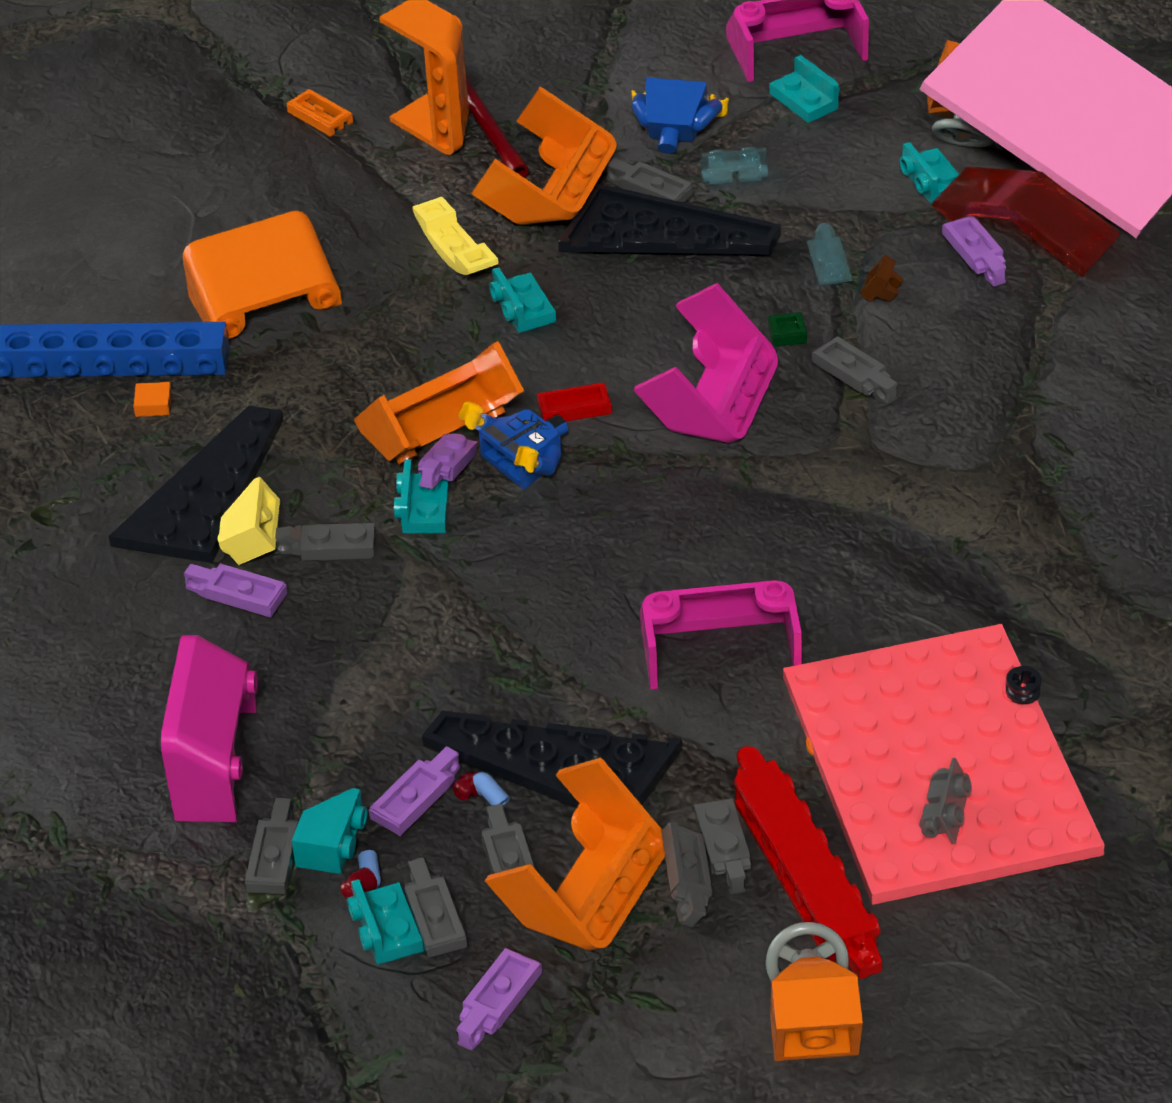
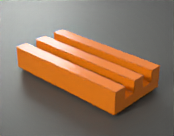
M311 89L306 90L286 103L288 113L330 137L335 134V128L340 131L344 128V123L348 125L353 123V114Z

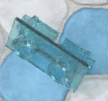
M746 147L738 151L713 150L709 153H701L703 182H709L710 185L733 183L732 172H738L739 182L762 181V177H768L766 148Z
M827 223L819 224L815 230V240L807 241L819 285L852 281L840 237H835V230L831 225Z

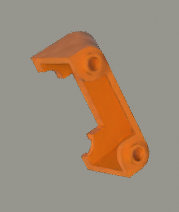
M302 211L287 212L191 242L183 252V264L191 302L203 322H226L228 339L238 336L245 327L244 313L306 294L309 304L318 310L342 304L339 286L312 222Z

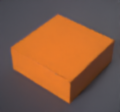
M137 383L133 405L135 417L170 415L171 383Z

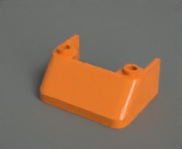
M407 0L380 16L379 20L380 23L424 47L428 94L423 95L389 116L390 122L440 152L451 155L463 146L469 116L462 23L457 16L452 15L428 0Z
M540 86L516 122L543 139L538 148L539 154L547 164L555 168L544 189H540L497 159H494L471 193L512 222L520 225L573 219L583 207L617 148L616 140L611 133Z
M497 341L471 362L389 401H387L385 395L377 398L354 418V422L360 433L389 462L396 460L398 465L404 463V459L416 457L417 453L415 450L441 438L444 434L448 435L466 426L465 420H461L458 417L465 402L475 403L483 409L484 414L497 418L506 413L504 406L523 393L524 389L499 341Z
M600 757L560 769L556 774L557 778L580 803L572 815L571 826L574 836L584 847V850L557 891L555 892L531 864L488 875L485 879L488 886L523 926L588 951L605 948L612 942L665 857L662 829Z

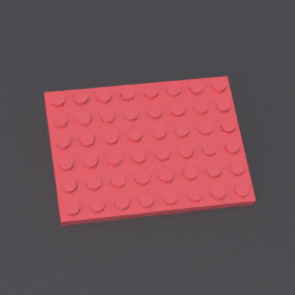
M1002 624L783 668V680L805 736L809 738L814 759L872 905L1104 856L1105 845L1038 701L1036 700L1030 704H1017L1006 695L1007 674L1011 669L1021 666ZM952 758H956L963 772L969 775L972 785L971 795L967 797L964 808V824L959 828L956 844L951 843L946 833L938 834L934 838L926 837L919 826L924 806L929 804L927 794L932 774L940 768L949 769Z

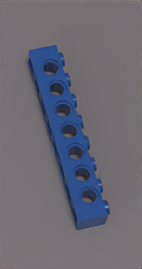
M226 322L0 325V377L225 375L230 350Z

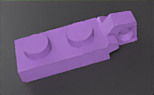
M973 215L942 225L944 237L970 268L975 270V273L980 274L984 272L986 280L993 287L1006 283V261L1003 257V249Z
M444 434L418 464L419 474H422L419 486L433 489L442 479L453 481L475 457L478 442L468 440L461 434Z
M221 563L217 568L212 569L190 564L184 572L186 589L196 592L206 599L270 618L287 594L285 582Z
M446 746L432 761L425 760L423 762L418 760L370 807V819L401 836L451 786L455 780V774L461 768L458 759L459 753Z
M505 948L463 1001V1010L459 1016L462 1022L457 1027L458 1045L473 1051L483 1040L485 1032L493 1035L503 1025L542 974V963Z

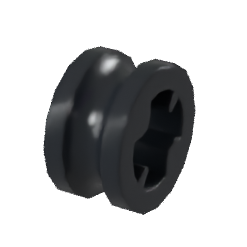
M1018 666L1008 672L1006 695L1011 701L1017 704H1030L1039 698L1041 676L1037 670L1029 666Z

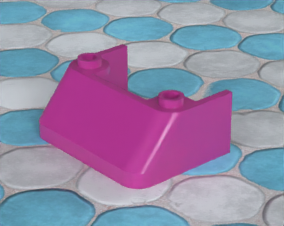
M859 0L747 1L735 8L726 24V36L747 81L752 82L754 81V43L844 27L861 60L867 61L869 18Z
M716 283L677 302L675 306L697 331L693 338L692 350L696 359L705 366L697 387L695 388L677 367H674L636 385L633 391L662 421L663 425L672 432L732 443L746 435L778 366V356L773 345L723 288Z
M773 580L660 591L648 595L640 607V624L650 690L658 689L655 635L784 622L792 666L801 665L802 632L792 587L785 582Z
M182 635L180 638L161 732V752L174 820L237 822L238 814L233 789L235 780H241L243 763L242 757L235 755L234 742L240 713H256L257 711L255 694L258 688L257 671L251 670L250 663L199 635Z

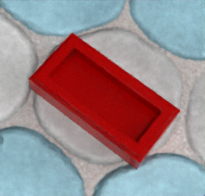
M605 382L536 394L539 412L544 421L554 415H560L567 422L612 414V405Z

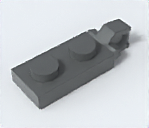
M613 158L606 165V180L622 189L683 203L693 195L694 185L691 182L639 161L635 165H630Z
M835 337L812 352V362L860 393L863 392L867 396L872 394L875 400L886 405L897 399V382L890 379L891 376L886 372V366L840 337Z
M375 523L317 524L276 528V547L274 552L275 554L292 553L293 555L301 556L302 561L372 559L375 550Z
M275 798L271 818L258 820L245 879L246 892L287 893L294 860L291 840L298 825V820H292L293 811L291 810L290 798Z
M733 798L695 804V820L699 833L703 834L711 874H724L730 894L746 892L744 870L751 869V856Z
M502 803L486 807L489 828L482 829V842L492 874L528 864L534 867L521 824L507 822Z
M668 823L661 830L670 892H672V899L678 901L676 913L679 923L694 928L702 916L706 915L708 899L713 895L703 834Z
M424 857L408 861L411 883L404 884L405 895L422 938L427 957L430 958L466 948V935L444 877H440V875L431 877Z

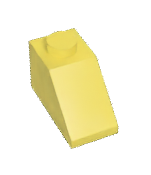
M261 477L254 479L221 517L218 535L219 546L238 565L271 552L276 547L275 534L278 526L280 499Z

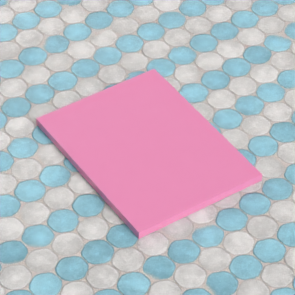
M1002 0L923 81L919 89L1135 238L1138 237L1172 197V87L1044 0Z

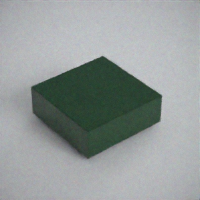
M802 312L768 316V328L773 347L807 343V331Z

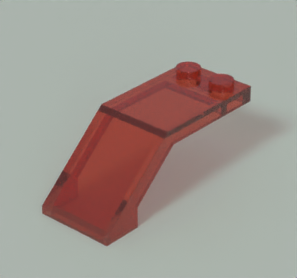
M967 166L931 204L951 221L962 219L964 215L1009 219L1081 277L1085 276L1121 234L1040 171Z

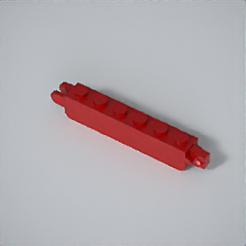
M749 745L740 748L737 754V761L740 767H738L737 775L734 779V785L736 786L735 807L803 922L823 924L834 930L842 938L849 955L848 966L859 979L882 972V959L876 946L877 936H880L877 918L872 912L867 913L857 885L849 883L840 857L838 855L833 856L828 848V841L821 827L816 828L813 824L806 801L799 800L796 796L790 775L788 773L783 774L775 760L766 762L757 748L749 747ZM811 935L817 947L826 941L819 936ZM834 953L826 959L836 963V954Z

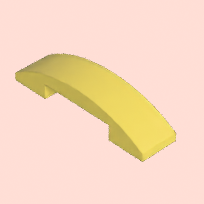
M443 197L413 206V213L427 239L440 257L453 270L463 275H469L499 264L498 258L485 243L477 245L457 223L456 211Z

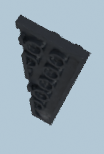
M596 183L583 207L559 239L558 244L559 252L769 255L781 235V224Z
M248 406L108 536L110 547L213 563L220 549L218 535L221 517L255 479L283 422L282 411Z
M443 710L422 735L424 747L440 753L447 746L459 753L458 759L461 762L576 808L580 803L556 776L560 769L601 757L642 805L682 751V739L668 737L667 742L647 740V735L633 733L631 738L610 736L609 732L603 729L548 723L546 728L527 726V720L513 719L511 724L492 722L485 715Z

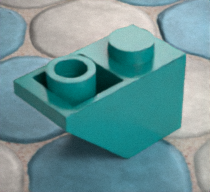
M349 789L303 811L291 840L295 867L336 874L342 873L346 860L352 859L354 856L358 829L363 830L367 821L368 811L366 806H362L360 789Z

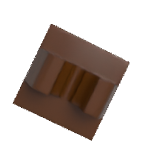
M884 254L867 274L860 296L870 302L875 297L891 302L899 293L897 288L903 282V278L893 270L896 261Z

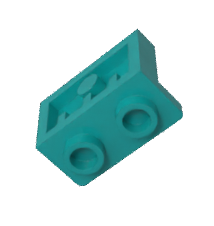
M802 55L794 58V72L769 83V94L807 123L838 109L840 92L838 82Z
M910 142L903 144L902 157L899 160L901 170L904 175L909 176L914 182L917 191L920 194L923 193L931 205L967 194L966 181L938 148L918 153Z
M499 267L492 269L493 282L489 283L491 296L494 302L499 301L506 321H511L518 333L556 322V311L531 272L506 279Z
M404 459L403 473H397L396 480L397 494H401V497L394 498L395 519H401L402 533H446L450 481L442 479L433 489L421 487L419 483L421 482L422 474H413L412 459Z
M359 879L351 881L353 896L347 898L349 912L353 922L360 920L362 927H358V933L364 951H372L377 965L424 952L422 938L399 882L364 893Z

